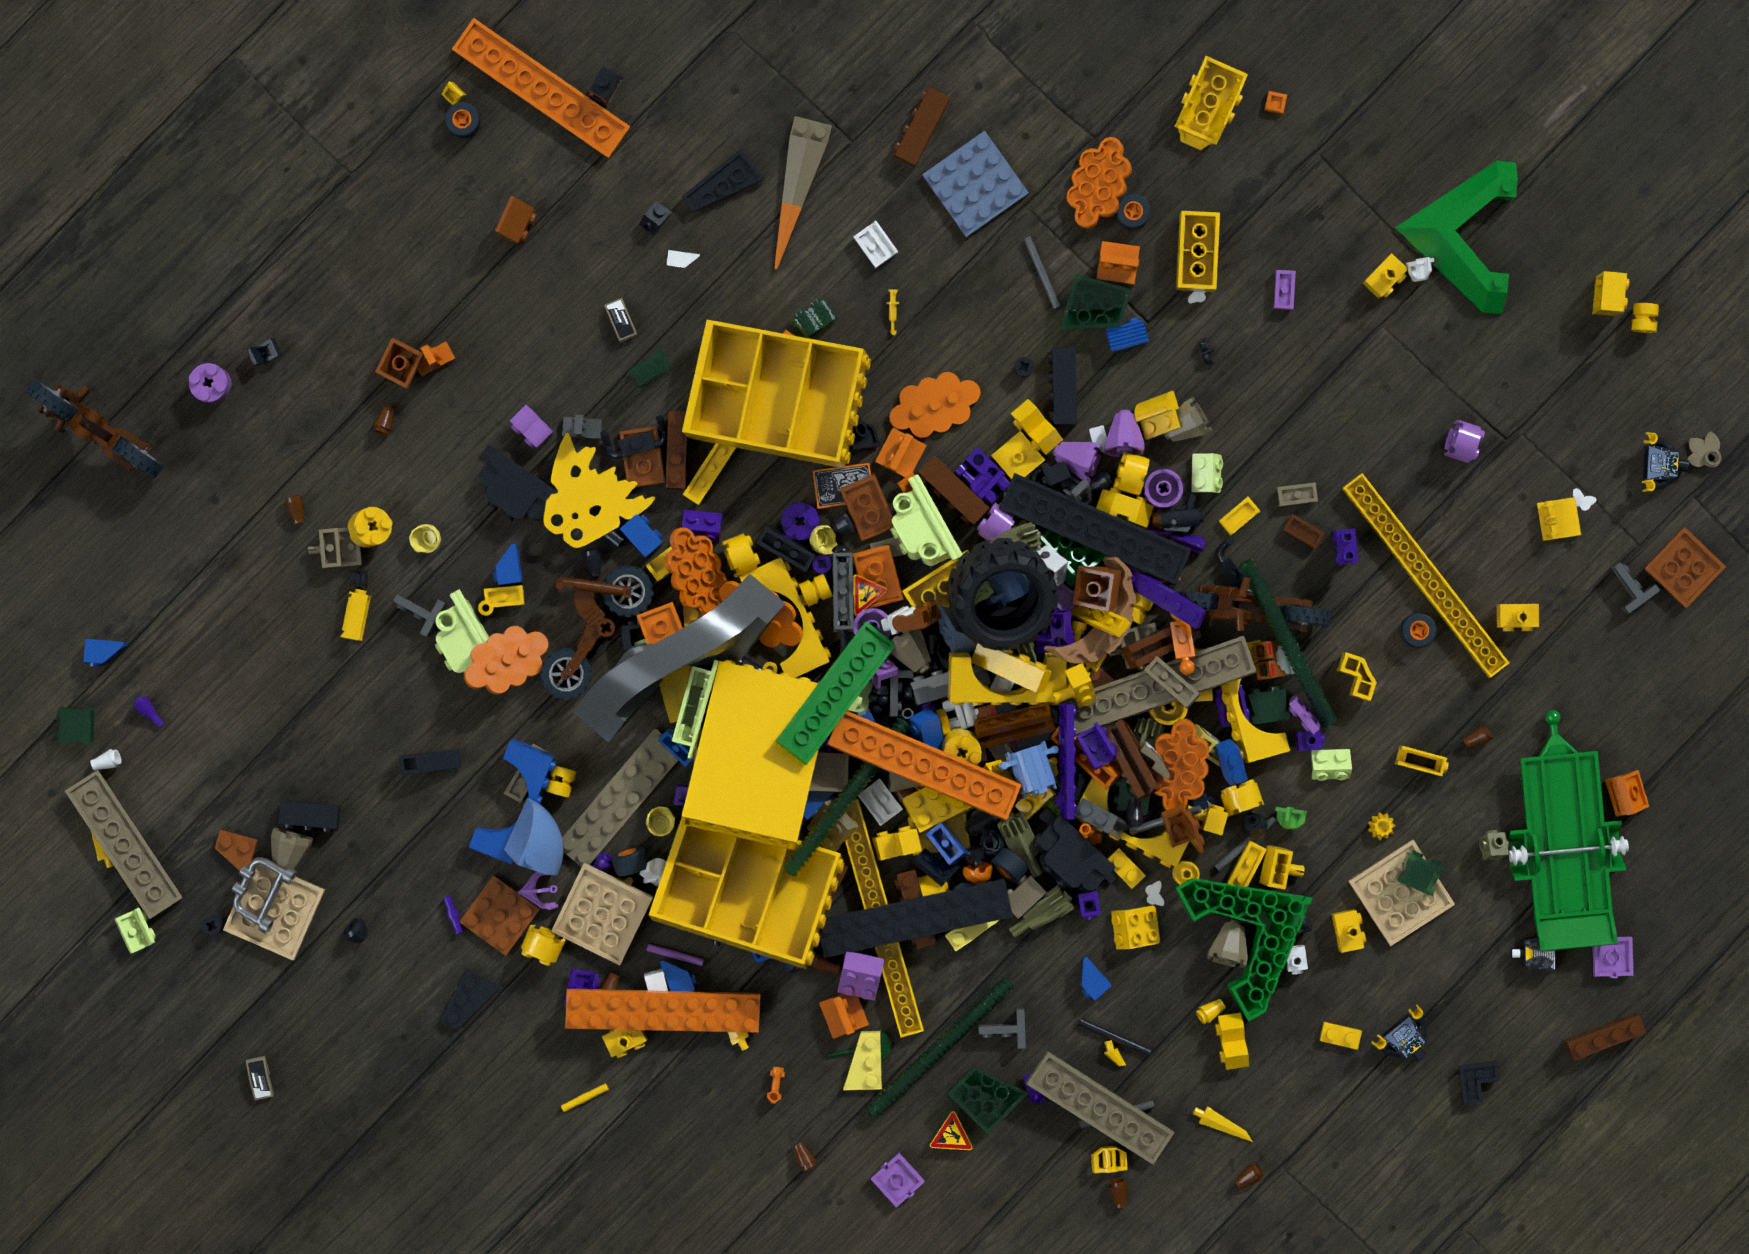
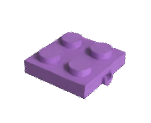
M1297 694L1293 695L1290 698L1289 710L1295 717L1299 716L1302 719L1301 724L1307 732L1311 730L1314 734L1320 729L1319 720L1310 711V706L1305 705Z
M1617 937V945L1593 947V976H1610V978L1633 976L1632 937Z
M900 1152L889 1162H885L881 1169L871 1177V1180L895 1207H898L906 1198H911L915 1194L914 1191L925 1182Z

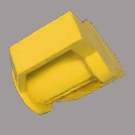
M1116 1146L1101 1147L1091 1155L1093 1173H1111L1127 1170V1154ZM1115 1150L1119 1151L1120 1166H1116ZM1102 1152L1103 1167L1099 1168L1098 1155Z

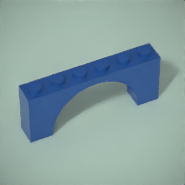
M511 739L503 759L513 764L521 772L527 783L529 798L541 804L543 797L540 794L542 789L546 790L550 780L547 779V776L555 768V755L516 739ZM515 824L502 829L476 828L469 848L512 864L514 861L504 851V848Z

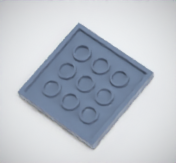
M985 131L922 174L966 238L1029 194Z

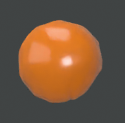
M986 862L976 867H972V864L963 867L964 877L969 882L975 884L987 882L991 878L993 865Z

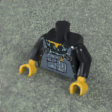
M1646 432L1645 434L1649 436V440H1644V443L1648 445L1644 446L1642 483L1646 484V489L1642 490L1643 492L1661 490L1670 485L1673 479L1678 478V471L1689 470V460H1680L1679 451L1675 450L1673 445L1658 437L1656 433Z
M1416 1005V1011L1412 1012L1409 1009L1410 1014L1407 1013L1381 1036L1377 1035L1379 1041L1377 1043L1372 1041V1044L1385 1055L1397 1059L1401 1057L1407 1059L1412 1055L1417 1062L1423 1060L1427 1055L1421 1049V1046L1426 1043L1427 1031L1421 1008Z

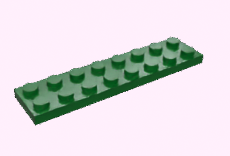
M864 622L775 742L804 765H807L894 649L895 644L868 622Z

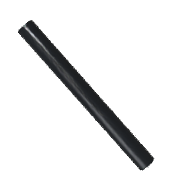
M1081 1018L1078 1025L1144 1055L1149 1056L1152 1049L1085 1019Z

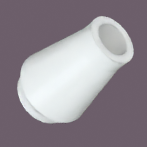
M112 749L91 760V766L94 771L116 768L121 764L119 752Z

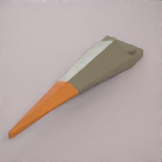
M797 116L794 117L788 147L775 270L780 264L828 145L832 125Z

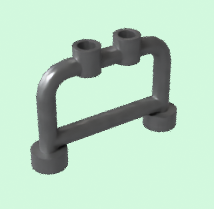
M257 857L251 861L249 866L244 865L239 873L243 879L241 883L236 882L232 888V892L235 893L233 906L237 913L257 924L259 931L267 934L274 924V921L268 918L267 914L281 884L284 882L290 885L295 879L297 871L292 868L285 870L266 858ZM263 865L278 875L257 916L243 908L241 900L248 890L250 880H252L256 873V867Z

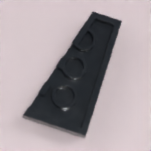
M740 149L681 197L691 210L696 212L765 180V178L743 150Z

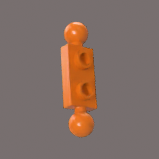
M1171 614V617L1175 620V622H1170L1176 661L1182 660L1179 665L1180 672L1184 675H1190L1195 670L1194 663L1190 661V659L1195 658L1191 627Z

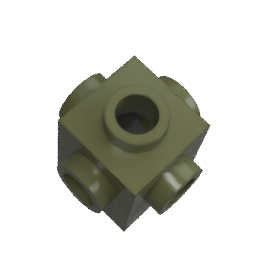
M1490 830L1480 838L1479 848L1482 851L1483 860H1499L1509 855V842L1505 832L1498 833L1497 830Z

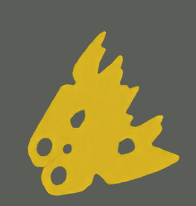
M566 433L560 444L551 476V482L558 490V493L551 494L546 501L544 525L554 534L563 533V539L566 543L574 548H579L618 528L620 524L619 516L631 519L636 514H640L652 504L655 497L644 499L643 495L634 499H626L638 483L635 481L628 482L627 480L617 481V476L614 474L616 467H612L601 474H597L596 469L589 470V463L596 448L585 447L576 453L570 434ZM574 465L581 469L579 477H572L570 474ZM595 505L601 506L598 515L593 516L589 513L591 507ZM577 513L579 517L573 519L572 514ZM559 514L563 517L561 526H554L551 523L553 515ZM575 528L580 529L583 533L582 538L578 541L571 538V531Z

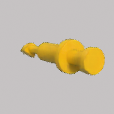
M888 289V292H890V302H886V304H889L890 333L896 335L897 330H894V322L896 321L897 304H899V302H896L898 290Z

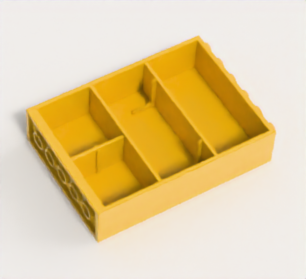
M707 320L682 432L690 439L845 468V465L849 464L851 453L848 451L850 445L854 443L855 434H853V428L858 424L859 415H857L858 407L861 408L863 396H861V392L866 387L867 378L865 373L866 370L870 369L871 359H869L868 354L862 348Z
M730 660L719 661L684 804L682 825L796 851L819 749L808 764L804 765L776 743L775 740L818 683L810 682L811 680L805 677L793 678L792 675L787 673L775 674L769 669L757 670L748 664L740 666L735 665V662Z
M681 818L649 916L653 921L807 969L808 965H812L814 959L812 951L819 944V930L824 928L826 922L824 914L826 910H830L832 904L831 893L837 889V875L843 871L844 860L841 857V853L798 840L795 851L682 825Z

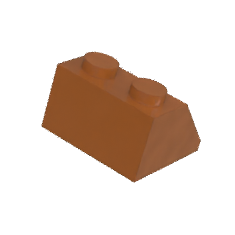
M511 196L495 229L496 233L502 238L521 245V242H525L529 232L527 229L529 225H533L536 220V210Z
M392 338L375 372L408 389L424 354Z
M1078 566L1073 604L1107 612L1117 608L1122 571L1107 567Z

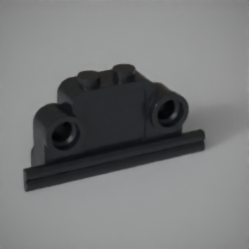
M487 445L482 454L489 458L479 474L480 483L487 488L485 491V497L489 501L487 504L496 511L498 508L504 511L503 515L511 521L514 518L523 520L527 515L534 521L544 520L546 501L551 494L558 492L490 445Z
M1045 808L1038 816L1047 825L1040 833L1035 835L1033 845L1038 852L1042 853L1040 863L1043 866V871L1050 876L1053 875L1060 887L1063 889L1077 887L1082 892H1089L1096 889L1104 879L1109 884H1112L1118 877L1113 871L1115 866L1061 815L1054 816Z

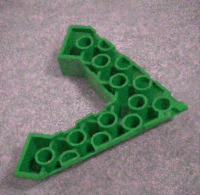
M1494 162L1395 227L1419 253H1422L1425 257L1434 258V262H1431V264L1445 278L1451 281L1468 300L1470 299L1482 313L1502 315L1508 292L1509 274L1490 272L1455 230L1492 199L1512 201L1516 198L1518 177L1515 162Z
M1191 878L1175 887L1189 918L1193 921L1213 912L1257 925L1243 975L1226 985L1248 1021L1265 1013L1271 995L1274 993L1279 981L1280 973L1284 969L1296 940L1297 932L1304 921L1307 908L1313 898Z

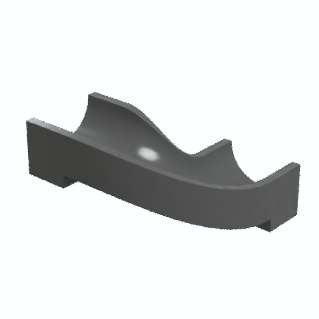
M749 574L721 604L698 620L655 644H640L629 648L616 666L593 685L573 713L609 743L649 700L663 681L662 677L684 666L713 665L714 660L722 662L730 660L735 662L736 665L753 647L786 603Z

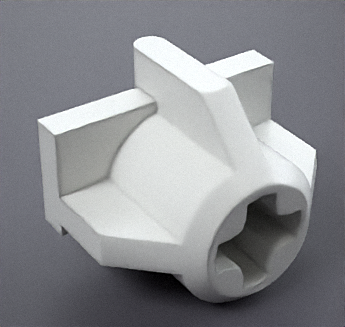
M1419 258L1416 261L1406 263L1413 282L1429 278L1432 271L1431 262H1434V258Z
M654 858L647 862L646 870L640 871V875L644 877V883L651 882L656 887L659 886L666 865L665 860Z

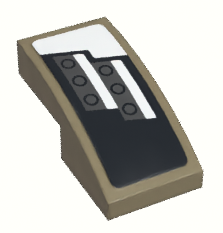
M622 298L604 305L620 343L638 336Z
M1144 741L1140 746V751L1154 760L1151 763L1152 769L1168 779L1170 773L1165 761L1150 744Z
M266 1057L247 1059V1071L254 1100L273 1097L274 1091L269 1077L270 1071Z

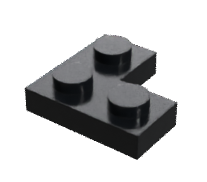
M926 848L913 861L917 867L941 887L964 863L960 860L955 865H949L944 857L939 860Z
M1497 1061L1458 1065L1462 1103L1464 1105L1483 1102L1481 1083L1500 1081Z

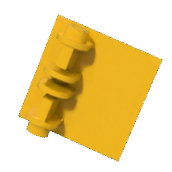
M1575 497L1537 503L1543 541L1581 535Z

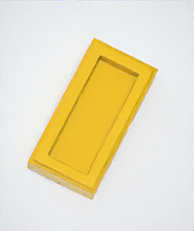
M1246 497L1218 522L1231 536L1259 513L1260 510L1249 497Z

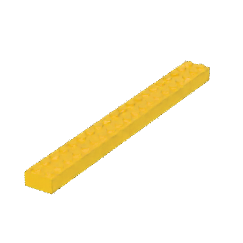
M1361 473L1342 488L1487 677L1491 678L1509 664L1508 660L1364 474Z
M859 800L845 802L849 806L846 814L858 826L851 837L845 840L864 909L888 904ZM899 942L875 947L878 958L884 959L882 973L900 1037L923 1032L924 1029Z

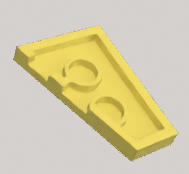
M861 1031L843 1090L882 1089L880 1031Z

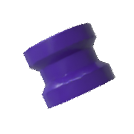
M821 554L814 558L813 568L817 573L825 574L830 571L832 562L828 556Z

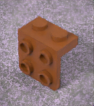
M1179 805L1161 813L1169 844L1172 848L1191 841L1199 853L1204 852L1203 846L1205 842L1198 832L1200 825L1197 819H1193L1190 810H1186L1183 805Z

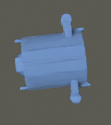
M1002 572L990 577L988 582L991 583L995 596L986 599V605L991 606L997 603L999 609L1006 606L1005 604L1028 594L1030 579L1018 572Z
M1043 741L1040 745L1012 754L1006 753L1007 762L1000 763L998 769L1002 771L1010 766L1012 767L1016 782L1021 784L1019 792L1022 799L1026 798L1025 793L1028 792L1031 793V796L1047 792V786L1052 785L1053 789L1057 788L1047 755L1055 754L1059 749L1057 746L1047 749L1046 743Z

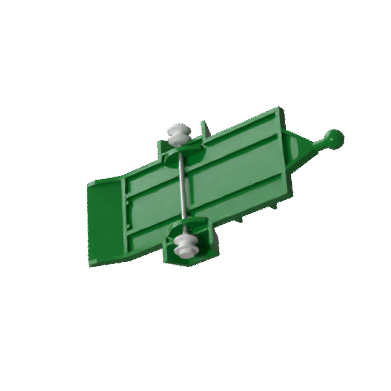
M1550 710L1545 715V720L1550 725V736L1539 756L1520 758V780L1522 781L1523 813H1525L1526 830L1510 831L1508 835L1510 871L1515 881L1531 879L1534 919L1540 952L1617 945L1609 872L1626 870L1621 853L1625 855L1626 851L1629 850L1628 841L1624 840L1623 836L1619 839L1622 820L1604 822L1598 751L1577 752L1558 735L1557 724L1560 722L1561 716L1555 710Z

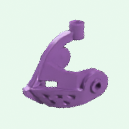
M536 872L530 877L525 886L518 891V895L521 894L542 909H555V907H558L556 902L542 903L536 893H556L557 887L551 885L549 888L535 889L538 878L548 875Z

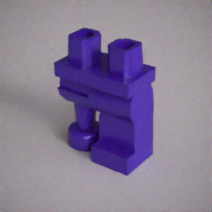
M977 447L965 461L978 474L974 477L966 471L968 466L964 463L953 474L958 478L962 476L970 485V490L974 494L992 504L998 496L991 488L996 484L1004 491L1010 482L1004 476L1005 473Z
M1356 529L1332 531L1333 548H1337L1335 555L1336 563L1341 566L1358 564Z
M1072 609L1052 612L1054 617L1045 631H1040V636L1036 639L1038 646L1036 647V652L1042 653L1043 661L1045 653H1050L1044 650L1045 646L1063 647L1075 643L1070 619L1073 617Z

